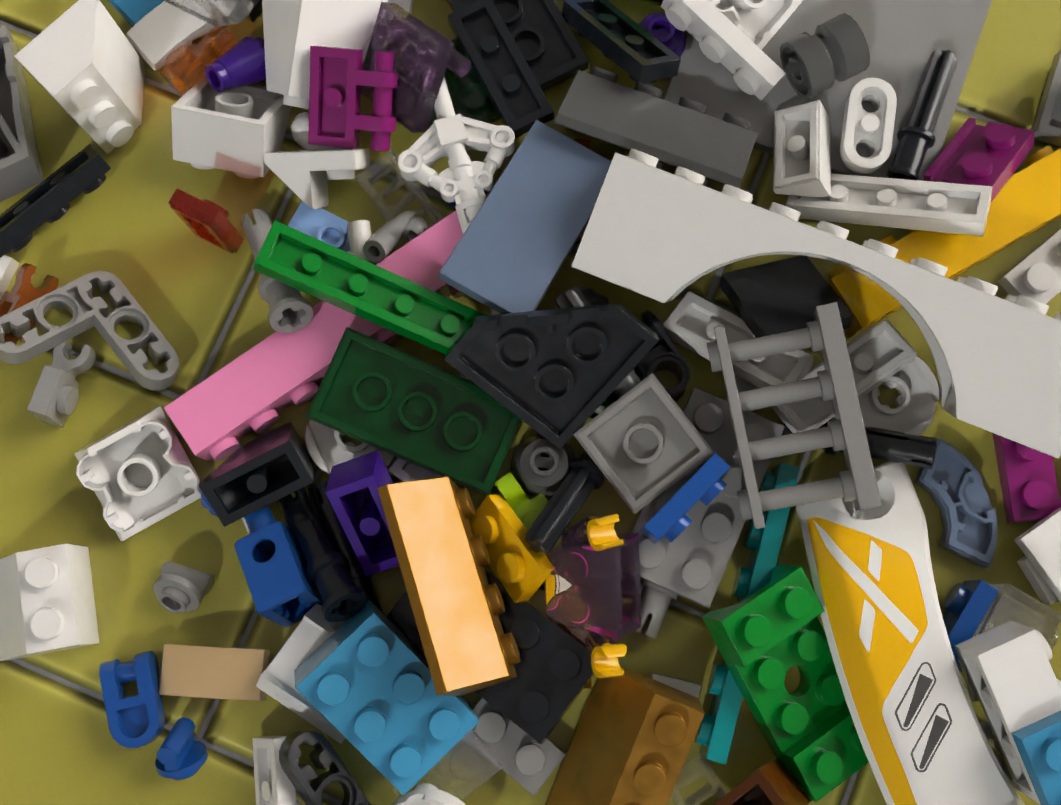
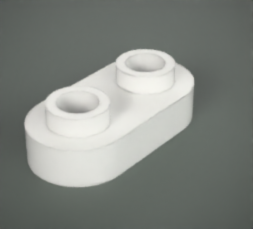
M872 77L859 81L852 88L845 102L840 157L848 169L859 174H869L878 170L888 159L892 149L897 97L893 87L880 78ZM865 101L872 103L875 107V112L865 111L861 103ZM856 146L867 147L870 151V157L860 156L856 151Z

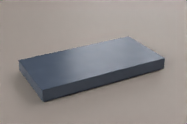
M536 120L439 272V279L500 314L535 311L587 225L612 161Z

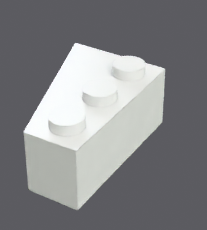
M1010 620L955 645L969 696L974 702L979 700L987 720L980 722V725L987 740L993 739L999 764L1015 789L1040 804L1011 733L1061 711V681L1056 679L1049 662L1052 659V651L1044 636L1036 629Z

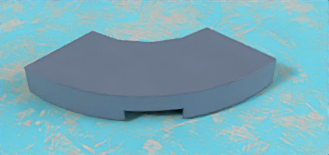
M938 438L932 470L920 467L914 483L930 494L940 511L943 530L939 547L983 569L990 568L997 544L998 530L995 508L992 509L988 494L981 481L983 478L974 465L959 450Z

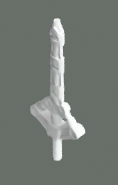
M433 69L425 74L437 120H434L431 127L408 150L399 155L398 167L402 178L410 182L419 181L427 187L435 188L440 192L445 202L455 201L456 212L462 233L464 234L486 200L485 193L490 192L493 188V175L496 169L501 167L505 157L510 156L514 152L515 133L509 126H497L464 117L461 114L456 115L444 73L441 69ZM478 150L488 153L484 162L471 161L466 151ZM442 157H448L449 168L443 170L439 175L438 172L430 168L431 165ZM491 309V315L500 314L495 310Z

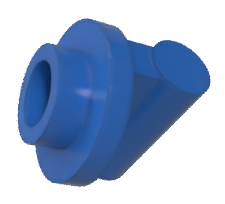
M179 718L158 750L155 766L160 776L174 780H183L196 774L206 762L208 757L206 746L204 743L194 739L195 724L191 719Z

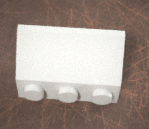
M78 0L14 55L107 155L115 147L126 144L133 136L134 131L142 124L146 65L100 0Z

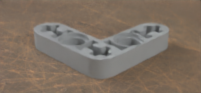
M107 271L88 273L0 317V361L8 364L27 362L95 326L142 387L149 390H163L170 387L178 376L179 357L174 348L121 280ZM98 289L101 293L110 291L109 303L114 311L109 314V306L100 296L92 298V290ZM64 308L73 317L65 325L54 326L44 319V315L50 309ZM31 320L35 321L36 327L42 336H38L36 328L31 329ZM130 321L138 324L143 332L135 339L126 340L120 338L114 329L119 323ZM12 333L15 337L22 336L23 344L16 346L11 341L5 343L4 335ZM148 344V355L156 364L165 362L164 373L160 374L157 369L147 371L148 358L143 349Z

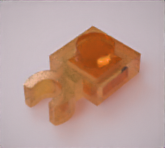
M218 24L197 45L193 43L189 47L183 45L172 51L164 61L166 66L158 73L170 87L183 95L206 76L205 69L207 66L211 65L235 46L238 41L227 28L223 29Z

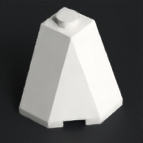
M262 0L267 91L284 95V105L309 109L310 46L362 50L387 9L388 0Z

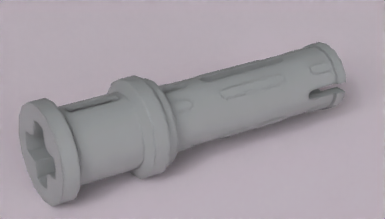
M262 209L251 210L256 221L255 225H253L248 213L244 214L241 219L242 228L246 233L255 260L272 226L270 214ZM260 273L261 278L258 282V291L261 299L269 304L268 319L271 327L280 333H294L308 326L313 318V310L310 302L302 298L301 291Z

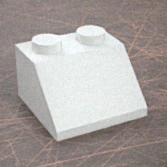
M205 75L171 106L173 160L190 163L192 167L202 170L217 168L232 171L242 178H264L270 168L264 163L263 153L281 151L292 106L283 104L284 95L269 92L266 86L250 84L217 92L211 87Z
M61 544L17 552L0 559V661L100 643L88 547Z

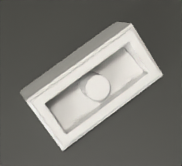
M820 100L775 111L773 191L775 194L808 197H828L831 195V122Z

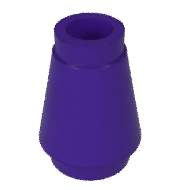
M245 37L211 65L207 66L205 74L211 87L217 92H223L266 81L264 39L261 37L254 39Z

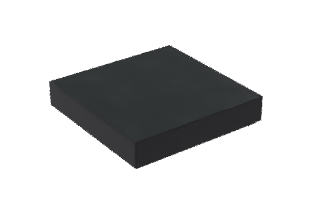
M800 255L722 273L719 287L755 338L807 328L806 323L814 321L813 314L816 306L834 302L838 303L843 329L850 328L854 315L807 256Z

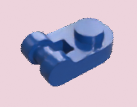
M153 651L136 654L132 661L121 663L120 660L116 659L102 663L99 668V675L112 738L119 745L127 748H139L154 742L161 734L165 725L161 695H159V665L156 655ZM136 680L139 695L126 698L125 683Z

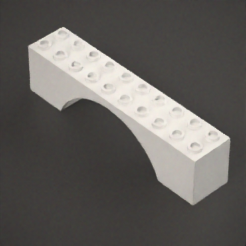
M631 149L628 157L615 152L571 267L662 303L672 302L686 287L702 276L739 260L758 256L787 254L821 258L841 264L861 273L880 285L901 304L919 327L930 348L937 368L941 408L956 419L1059 459L1061 455L1060 313H1056L1054 318L1047 316L1048 305L1018 295V297L1007 295L1006 299L995 296L998 286L971 276L967 278L959 276L958 281L945 277L948 270L947 267L924 258H912L910 263L896 259L895 257L899 249L873 239L864 240L863 245L846 240L849 230L835 224L820 220L816 228L798 221L801 212L775 202H772L769 210L751 204L753 194L734 186L724 184L722 192L706 187L708 181L705 180V176L689 169L677 166L675 174L661 170L663 164L658 162V158L644 152Z

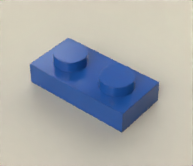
M715 453L640 531L654 544L663 536L672 542L692 522L686 515L691 507L698 500L707 506L727 486L721 477L730 466Z
M982 579L968 580L962 584L957 583L949 591L943 602V608L946 609L943 620L956 663L959 658L955 645L972 638L999 590Z

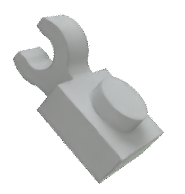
M68 341L54 347L51 366L44 365L27 411L44 423L59 427L64 426L67 415H71L74 412L79 400V383L75 378L77 375L88 371L96 360V351L90 345L84 344L80 355L72 360H69L72 345Z

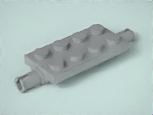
M735 375L738 392L759 388L750 382L748 384L746 380ZM695 387L691 392L683 413L711 447L714 454L716 453L730 466L721 477L727 486L707 506L698 500L691 507L686 515L692 522L672 542L663 536L654 544L640 531L712 457L710 456L640 510L630 533V536H637L626 543L616 566L642 579L641 585L645 587L632 616L639 625L628 622L627 627L641 632L649 614L650 617L643 634L655 640L672 599L677 600L678 596L710 608L745 524V521H742L737 491L746 489L727 395L725 399H720ZM753 410L742 412L748 442L782 435L785 426L759 416ZM772 458L752 462L758 490Z

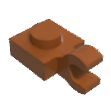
M28 263L23 264L17 271L16 281L11 292L5 291L0 300V317L56 290L59 279L47 275L43 284L35 288L31 283V277L37 267ZM31 320V321H30V327H31V329L33 328V326H34V324H35V321H34V320ZM12 333L4 335L5 343L11 341L16 345L19 339L23 340L22 336L15 337Z

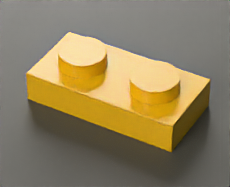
M502 494L487 495L476 510L475 516L469 520L474 536H482L490 558V564L488 565L514 603L529 601L555 567L543 552L537 553L533 551L531 546L525 541V534L528 530Z

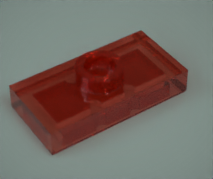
M177 188L168 203L171 205L170 208L197 237L231 254L233 252L237 253L244 239L227 219L229 213L207 199L202 201Z

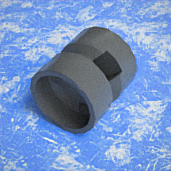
M846 13L818 25L814 35L810 36L804 32L782 43L780 47V58L786 77L792 88L803 99H810L831 88L834 84V79L839 82L845 81L867 70L870 65L869 47L864 33L858 23Z

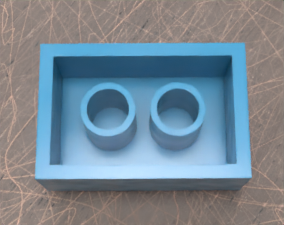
M370 599L360 612L349 618L294 670L295 688L403 796L480 722L470 702L463 695L441 696L436 694L426 657Z

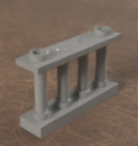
M837 302L816 306L813 314L814 321L807 322V328L728 344L723 325L714 327L716 341L706 343L712 372L722 371L743 471L746 489L737 491L742 521L752 519L754 529L765 528L763 512L836 498L843 497L845 502L853 501L855 511L882 506ZM810 347L812 352L821 351L825 370L818 371L817 377L743 392L737 391L732 363ZM822 397L823 402L832 401L836 420L828 421V427L748 442L742 412ZM832 447L833 451L842 450L846 470L838 472L839 477L758 492L752 463L754 461Z

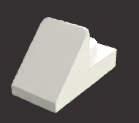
M369 148L263 153L264 163L311 209H318L329 205L327 180L354 179L355 170L370 167Z

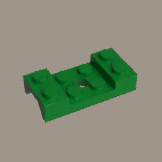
M779 564L772 569L770 583L739 604L710 611L702 619L774 756L781 760L810 800L818 802L868 763V759L849 712L825 631L817 617L824 612V609L801 566ZM792 666H796L800 672V683L793 692L788 693L784 685L786 672Z

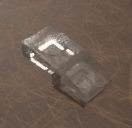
M472 729L408 792L413 791L419 784L430 783L439 790L448 792L463 801L502 769V764ZM395 787L392 788V791L399 798L402 794Z

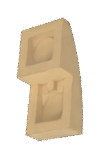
M164 644L159 695L264 701L266 700V693L257 688L256 684L260 675L269 666L270 649Z

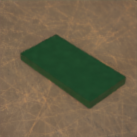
M348 327L344 331L306 415V418L439 476L449 477L452 481L486 496L489 495L521 421L519 417L472 381Z

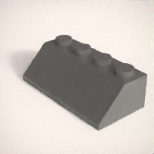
M592 66L590 74L578 70L558 110L554 123L627 150L635 149L658 158L661 162L689 169L711 180L736 188L740 187L758 135L757 132L749 130L751 121L726 112L722 120L704 114L707 108L706 105L684 97H680L678 105L660 99L663 90L648 84L636 82L634 89L617 84L618 74L596 66Z

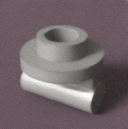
M167 560L161 569L160 576L153 585V591L158 598L159 604L166 610L173 613L192 612L199 607L204 595L209 593L214 582V575Z

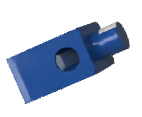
M265 506L243 517L242 521L248 536L237 540L234 547L258 614L287 628L301 621L304 615L316 603L322 606L323 601L317 589L311 587L307 582L305 570L308 564L291 529L281 521H275L269 506Z

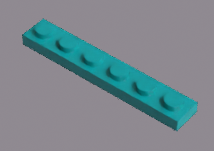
M782 462L771 469L770 473H765L758 492L796 485L800 468ZM790 507L763 512L765 528L754 529L753 520H751L744 547L751 549L746 568L739 567L732 589V595L739 597L737 604L771 582L772 569L776 567ZM723 659L721 665L715 663L711 670L707 692L714 696L709 714H704L695 736V743L701 744L699 753L704 758L726 765L743 695Z

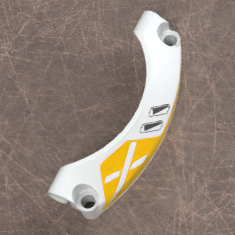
M887 462L873 467L882 504L881 507L855 511L853 501L845 502L843 497L796 506L814 591L824 609V612L820 615L836 672L855 729L886 804L1025 805L1007 778L985 736L955 661L936 591L930 557L927 522L906 465L904 463Z

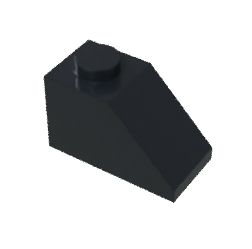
M290 421L248 442L199 483V487L225 527L313 483L314 461Z

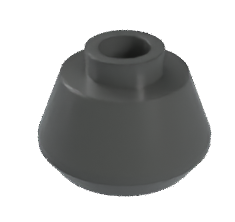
M535 434L523 440L516 448L511 461L512 475L526 494L532 497L543 494L548 499L554 495L571 471L569 464L576 457L568 443L559 449L541 434ZM548 454L550 457H541L540 455ZM539 468L547 469L548 471H541Z

